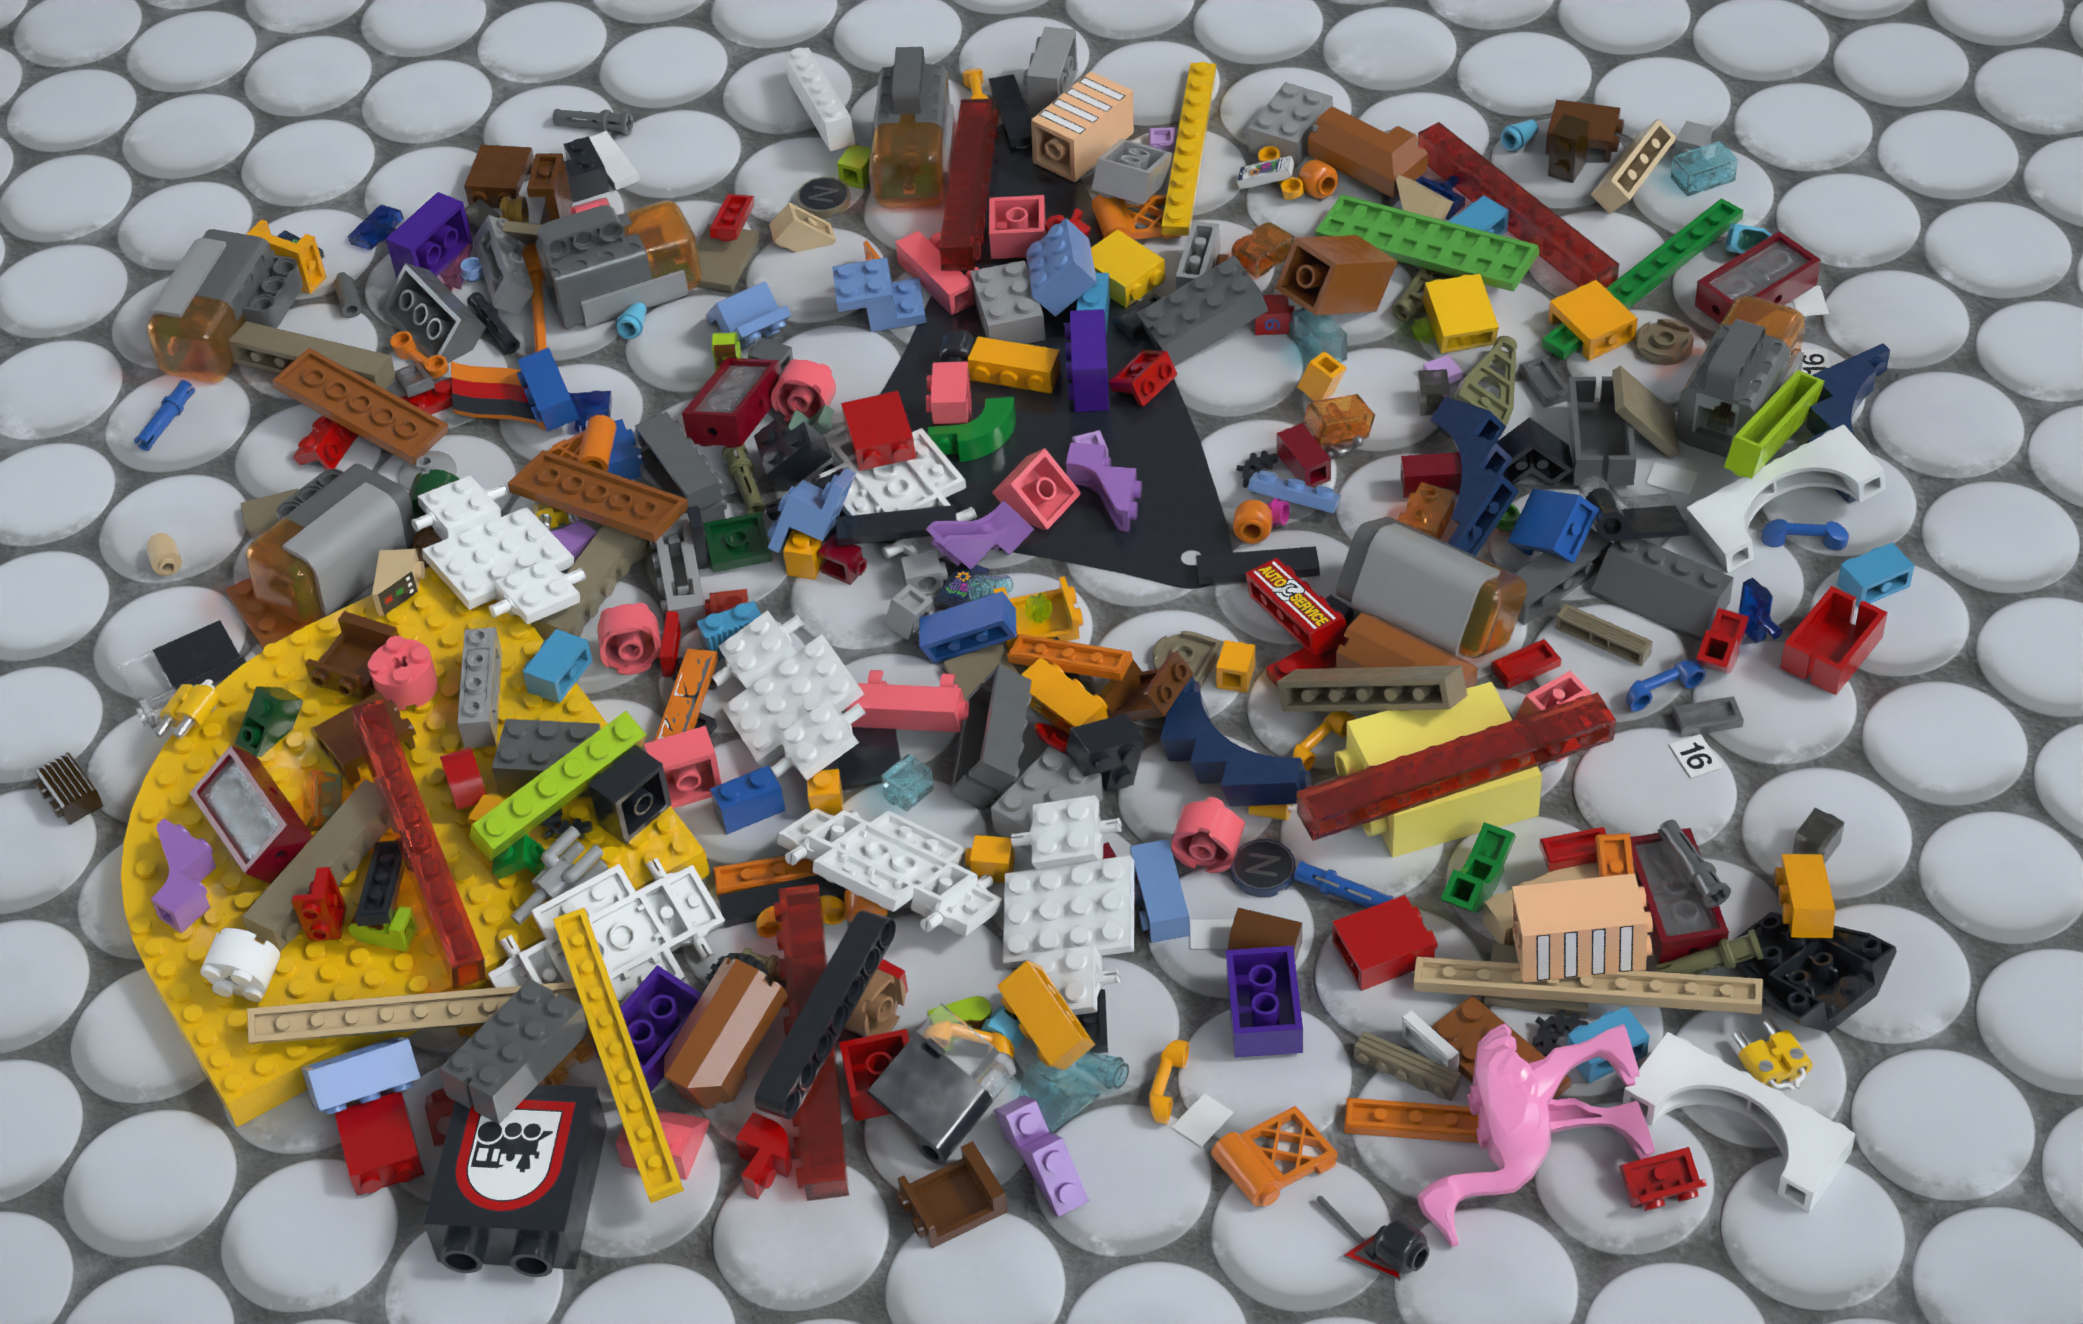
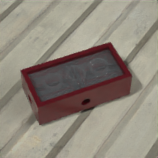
M1779 231L1697 281L1695 307L1720 325H1732L1735 319L1755 324L1815 287L1818 282L1821 259Z
M726 358L682 412L686 437H690L694 444H699L703 447L712 445L726 446L727 448L741 447L772 407L771 393L781 375L779 360Z
M229 746L190 791V795L243 872L269 884L273 883L313 837L256 756L234 746Z
M1691 828L1682 829L1700 855ZM1658 833L1630 837L1638 887H1644L1646 893V907H1644V911H1650L1652 916L1653 932H1648L1647 934L1650 935L1657 963L1670 962L1718 946V942H1721V939L1724 938L1728 940L1729 931L1720 906L1708 908L1703 904L1702 895L1697 888L1690 886L1687 881L1686 870Z

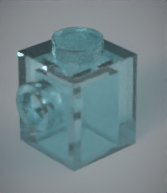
M909 753L881 775L885 799L892 805H898L906 812L934 790L931 769Z

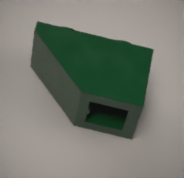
M256 686L235 744L256 757H262L293 729L304 700L282 687Z

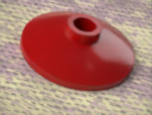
M1036 723L1033 729L1037 736L1048 747L1050 746L1068 756L1065 751L1069 736L1057 727Z

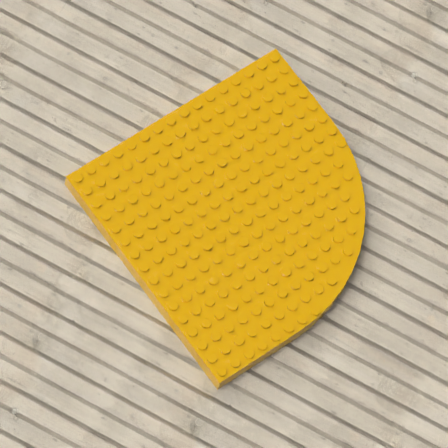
M430 566L425 568L424 579H420L418 592L386 615L378 616L371 594L295 631L276 643L266 645L261 653L241 665L215 687L221 699L217 703L216 709L207 716L199 728H190L183 739L176 738L174 734L171 735L144 778L132 807L123 842L121 866L123 907L131 937L157 994L236 1127L307 1091L301 1067L397 1036L408 1037L417 1032L405 1031L250 1044L248 1040L247 1008L493 988L487 977L488 973L503 966L509 959L503 946L500 944L502 939L506 938L507 940V936L512 935L521 952L546 940L532 915L521 925L516 924L510 917L536 891L531 882L536 875L527 868L503 879H499L492 873L493 860L489 861L469 837L471 827L468 817L477 804L457 810L442 767L440 756L465 749L457 724L465 630L496 627L502 649L496 746L472 748L488 796L506 800L514 794L498 792L492 771L493 761L506 719L599 723L601 729L608 723L577 683L574 684L560 704L529 693L522 671L526 663L537 654L544 642L531 623L527 625L520 616L516 614L511 616L508 612L494 618L489 611V606L498 603L496 599L469 610ZM344 611L397 627L399 636H402L404 639L419 641L428 647L438 682V689L435 695L427 703L419 707L413 704L406 706L407 710L399 711L400 717L402 719L408 718L416 731V734L413 735L416 748L409 750L402 742L357 767L361 780L349 786L320 750L313 727L359 703L362 699L353 696L347 697L340 692L315 686L311 683L305 667L308 659L319 662L339 636L341 629L338 618ZM256 686L282 687L304 700L293 729L262 757L257 758L313 837L322 828L323 781L340 779V807L364 780H368L396 793L402 814L397 823L385 832L379 842L408 840L410 851L394 910L397 911L399 906L412 908L418 930L407 952L357 940L349 933L348 927L357 911L374 850L372 848L360 861L358 867L351 871L339 886L347 906L341 939L310 941L302 927L295 939L290 941L282 951H279L281 957L266 993L260 1002L250 1001L234 993L230 997L220 996L212 991L213 984L203 977L200 972L217 932L220 935L221 930L225 928L248 931L242 916L271 884L243 872L190 795V791L230 745L249 753L236 745L235 741ZM374 687L366 696V698L376 693ZM575 797L562 807L563 815L560 816L561 821L567 820L569 825H572L574 819L580 818L581 822L591 821L593 826L591 832L585 833L584 839L577 838L575 840L580 842L585 850L572 862L573 864L595 844L604 852L599 859L608 866V869L620 864L635 891L655 881L646 866L651 860L653 862L655 858L659 859L666 874L680 872L693 865L701 880L710 876L705 850L671 806L626 844L598 826L591 797ZM164 818L174 825H182L197 840L200 838L204 839L213 849L212 857L216 864V868L201 881L207 890L205 895L211 908L183 933H180L159 919L151 901V898L163 887L169 875V865L156 829L157 824ZM540 825L527 833L533 840L541 844L545 850L557 840L552 837L545 840L542 837L545 832ZM573 841L563 852H565L575 841ZM256 939L254 940V941H256V942H259V943L262 944V945L265 944V943H262V942H260V941H258V940H256Z

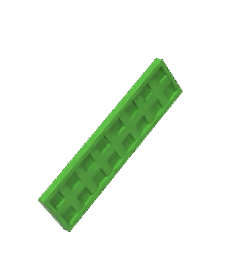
M1343 194L1340 195L1315 231L1316 237L1358 235L1397 261L1456 277L1480 274L1484 284L1512 292L1515 291L1539 255V247L1536 244Z

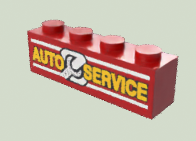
M1275 558L1246 573L1250 597L1314 657L1346 642V637L1344 636L1346 621L1339 611L1333 610L1323 596H1318L1311 589L1308 582L1302 581L1297 577L1290 566H1285L1278 558Z

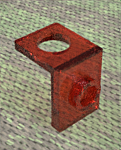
M444 1088L431 1092V1095L426 1096L425 1111L434 1146L443 1145L446 1135L439 1132L437 1123L442 1117H451L455 1103L453 1099L446 1096Z

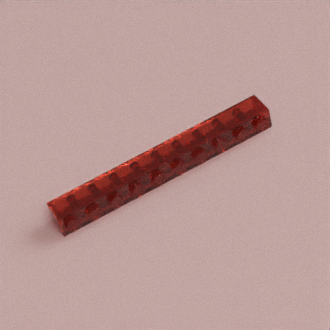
M961 99L939 245L941 271L975 270L976 259H981L983 228H985L991 168H993L995 139H997L996 125L999 123L998 109H993V99Z
M1438 122L1418 132L1419 141L1417 145L1420 150L1424 147L1427 151V166L1471 202L1474 203L1484 195L1509 209L1508 231L1521 241L1538 245L1539 256L1577 287L1597 280L1603 287L1607 288L1618 280L1619 263L1443 124Z
M1598 692L1587 696H1580L1575 700L1557 706H1550L1545 710L1527 716H1520L1515 720L1497 726H1490L1485 730L1467 736H1459L1454 740L1429 746L1424 750L1409 755H1402L1394 760L1379 765H1372L1364 770L1346 776L1342 775L1325 783L1308 786L1303 790L1297 791V814L1312 841L1611 742L1614 740L1616 719Z
M381 699L352 707L355 735L453 989L486 980L483 953L385 703Z
M818 884L779 889L780 902H774L776 922H782V930L776 931L778 950H784V958L778 959L780 978L787 981V987H783L788 994L783 1003V1008L789 1007V1016L783 1017L786 1037L828 965L822 900ZM834 1045L800 1108L792 1118L793 1127L799 1126L800 1136L793 1137L796 1158L802 1157V1167L796 1168L798 1189L805 1188L807 1201L849 1196L836 1048Z

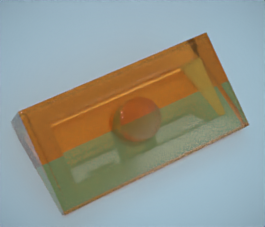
M314 769L310 770L303 785V822L310 832L320 830L342 806V775Z

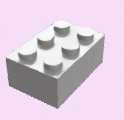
M1045 27L1042 36L1037 37L1036 51L1031 53L1030 67L1025 69L1023 84L1027 85L1025 106H1029V117L1034 118L1073 86L1078 73L1076 30Z
M1284 82L1249 127V153L1258 156L1262 148L1274 146L1279 149L1281 158L1292 156L1294 167L1298 168L1308 154V137L1311 131L1316 133L1319 127L1315 124L1317 118L1333 106V96Z
M1120 139L1098 158L1091 190L1098 191L1103 197L1125 199V202L1130 205L1144 204L1166 184L1172 153Z
M1025 260L970 271L974 302L986 338L1022 344L1045 340L1044 315L1040 303L1032 297L1029 271Z
M1049 746L991 807L994 832L1007 838H1012L1011 835L1013 833L1030 832L1033 823V804L1093 795L1100 802L1103 799L1101 774L1096 773L1084 777L1069 756ZM1031 845L1020 846L1032 853Z

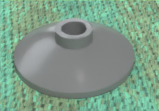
M427 451L417 459L414 465L406 461L403 463L399 470V480L402 486L409 491L414 477L420 472L423 475L429 473L431 469H439L456 476V463L450 455L444 452Z

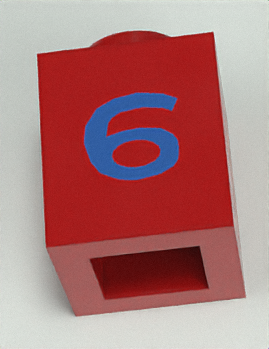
M1284 294L1262 295L1269 311L1254 319L1255 336L1289 334V323L1295 322L1294 305H1289L1288 297Z

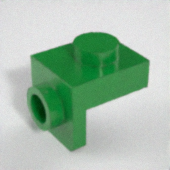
M526 834L493 859L492 873L499 879H503L527 868L537 876L545 866L541 860V855L545 849Z

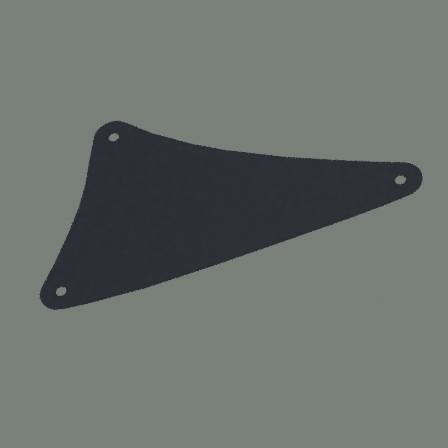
M1001 124L994 128L987 136L977 173L947 259L950 261V251L954 246L959 243H967L973 246L977 252V261L972 268L978 267L983 269L1024 260L1028 268L1027 258L991 259L989 198L1044 195L1046 221L1049 217L1055 215H1062L1065 219L1069 220L1072 218L1074 210L1078 208L1083 212L1081 221L1091 227L1088 235L1090 247H1093L1104 238L1092 210L1091 204L1093 200L1082 178L1077 182H1073L1033 163L1032 144L1023 149L1011 148L1004 127ZM969 270L960 271L965 275ZM931 296L925 307L926 323L917 324L902 358L882 390L881 394L894 391L899 392L911 432L922 428L928 435V427L961 425L933 424L932 413L926 411V395H931V392L927 390V375H932L933 363L940 362L941 341L947 333L954 330H965L975 339L977 337L986 338L975 304L950 315ZM1110 298L1106 335L1108 382L1142 350H1158L1146 331L1131 339L1113 325V317L1140 302L1139 300L1125 308ZM1078 299L1056 317L1040 304L1044 315L1045 340L1028 343V345L1060 350L1061 372L1052 393H1045L969 379L972 400L971 421L975 420L983 412L985 399L1014 397L1016 423L1013 433L1006 443L987 456L960 462L959 454L945 455L966 482L965 489L945 499L950 505H955L956 513L973 507L977 518L970 521L981 519L1001 504L992 492L1026 456L1045 448L1067 475L1066 461L1072 437L1100 430L1108 448V455L1111 458V467L1136 468L1137 481H1142L1140 499L1135 498V502L1138 504L1136 520H1131L1129 532L1120 531L1116 528L1100 496L1095 491L1084 486L1075 485L1081 492L1080 496L1048 530L1044 531L1031 525L1034 530L1013 552L1123 573L1186 589H1196L1212 585H1199L1196 565L1183 563L1181 560L1182 554L1189 550L1198 551L1201 555L1233 553L1226 519L1200 438L1175 380L1170 381L1145 406L1138 405L1133 393L1113 392L1108 383L1109 410L1075 412L1074 400L1068 401V383H1073V381L1067 380L1066 362L1072 361L1066 360L1065 342H1071V340H1066L1065 323H1070V311H1077ZM830 464L821 473L826 472L836 466ZM841 510L839 517L847 515ZM836 525L823 541L827 542L834 533L837 534ZM897 540L882 541V542H872V543H887V544H892V543L896 542Z

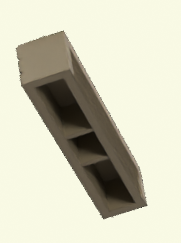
M1565 604L1556 616L1555 629L1639 666H1643L1651 655L1653 641L1598 618L1593 614L1582 611L1577 607Z
M1363 1031L1354 1046V1059L1359 1063L1369 1065L1381 1073H1387L1400 1081L1415 1085L1420 1090L1431 1092L1441 1099L1452 1101L1461 1085L1460 1072Z

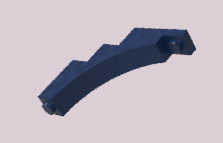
M1884 343L1812 375L1825 382L1817 404L1809 408L1806 428L1814 436L1808 438L1807 443L1843 424L1854 435L1851 419L1856 409L1873 391L1875 376H1879L1887 371L1890 349ZM1834 489L1848 504L1856 500L1851 495Z
M1445 397L1430 421L1445 436L1455 441L1462 464L1460 493L1451 517L1459 526L1447 543L1476 556L1519 493V490L1502 475L1513 458L1496 443L1506 429V426L1490 410Z
M1193 675L1191 676L1166 715L1160 742L1168 760H1191L1190 764L1199 784L1221 783V788L1230 807L1304 804L1306 792L1311 789L1312 780L1309 771H1306L1301 758L1268 756L1242 748L1231 742L1211 723L1209 711L1201 695L1200 684L1197 681L1195 682Z

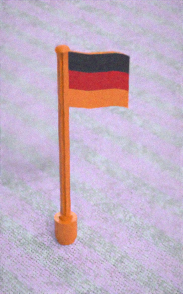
M529 243L524 247L522 255L534 289L532 294L535 352L547 348L542 285L544 279L536 243ZM451 361L453 413L474 418L512 419L538 424L541 430L547 431L543 421L537 423L531 407L536 404L530 406L524 390L529 387L523 388L517 376V372L522 370L469 366Z

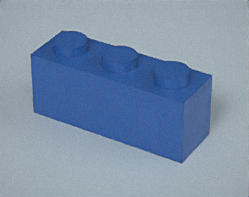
M549 347L517 360L522 370L517 372V376L523 388L529 387L524 392L530 406L536 404L531 409L537 423L543 421L547 432L579 419Z
M1003 591L919 618L920 648L933 664L1017 637L1016 608Z

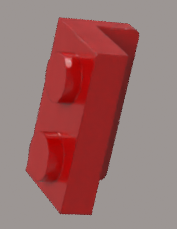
M321 416L313 423V430L310 434L299 442V449L293 458L299 465L318 460L326 470L335 469L358 435L331 419Z
M1690 1147L1619 1166L1631 1207L1643 1205L1644 1211L1665 1206L1664 1199L1677 1196L1678 1202L1699 1197L1698 1190L1707 1186L1706 1180H1700Z

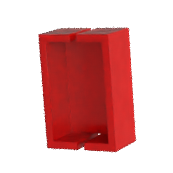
M1831 586L1785 641L1780 668L1803 680L1810 677L1812 678L1811 684L1837 695L1883 638L1888 612L1862 600L1859 604L1856 624L1854 625L1852 620L1857 597Z

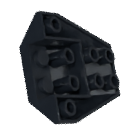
M1774 912L1768 913L1736 937L1748 935V931L1754 929L1764 958L1758 960L1755 957L1736 963V966L1746 978L1763 979L1762 997L1774 1011L1799 1025L1828 1033L1878 995L1897 952L1896 946L1870 933L1834 926L1833 938L1791 937L1789 925L1783 924L1782 914Z

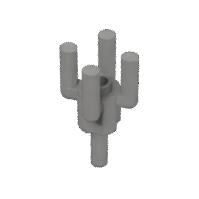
M570 826L542 853L541 860L546 867L531 881L536 891L510 916L516 924L521 925L531 915V910L540 906L545 900L550 901L605 872L608 866L599 859L604 854L602 849L594 844L573 864L572 862L585 848L580 842L575 841L580 836L579 831L575 827ZM573 841H575L565 852H563Z

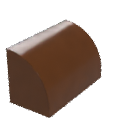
M1238 907L1231 927L1227 950L1293 946L1296 962L1302 945V922Z

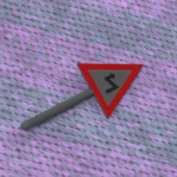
M1318 1196L1317 1201L1359 1244L1344 1254V1257L1400 1281L1398 1272L1384 1265L1376 1258L1375 1234L1364 1240L1323 1196Z

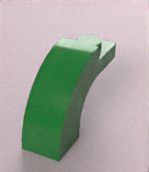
M1014 397L985 399V408L975 420L961 425L928 427V436L944 455L959 454L960 462L987 456L1005 444L1013 433L1016 423Z
M1484 822L1466 863L1460 871L1453 869L1442 894L1441 901L1474 914L1480 912L1484 908V902L1493 895L1505 871L1503 866L1515 841V833Z

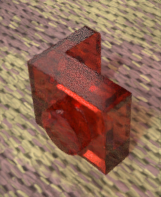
M748 588L710 592V599H705L706 617L713 613H721L735 608L741 603H749Z

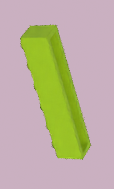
M1797 370L1734 436L1724 468L1733 471L1739 477L1753 479L1808 419L1809 408L1817 404L1825 381Z
M624 711L473 823L469 834L470 839L489 861L493 860L589 788L588 784L596 775L606 770L634 745L642 748L647 734L630 714Z

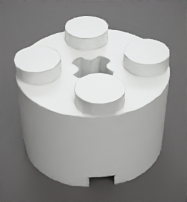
M225 928L221 930L220 935L217 932L201 967L200 974L213 984L212 991L220 996L230 997L234 993L250 1001L260 1002L266 993L281 957L279 950L267 940L264 945L254 941L256 934L241 929Z

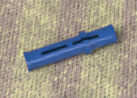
M181 380L168 397L165 396L163 398L162 406L134 439L135 444L141 441L138 445L140 449L149 451L174 417L179 416L183 412L185 403L195 393L194 387L188 390L192 386L190 382Z
M1304 861L1298 864L1294 874L1295 881H1300L1317 888L1323 895L1327 896L1330 893L1365 908H1370L1393 899L1391 895L1383 894L1338 876L1337 872L1332 869L1325 871ZM1316 877L1338 884L1339 887L1317 880ZM1351 889L1363 895L1371 897V900L1350 893L1347 890Z

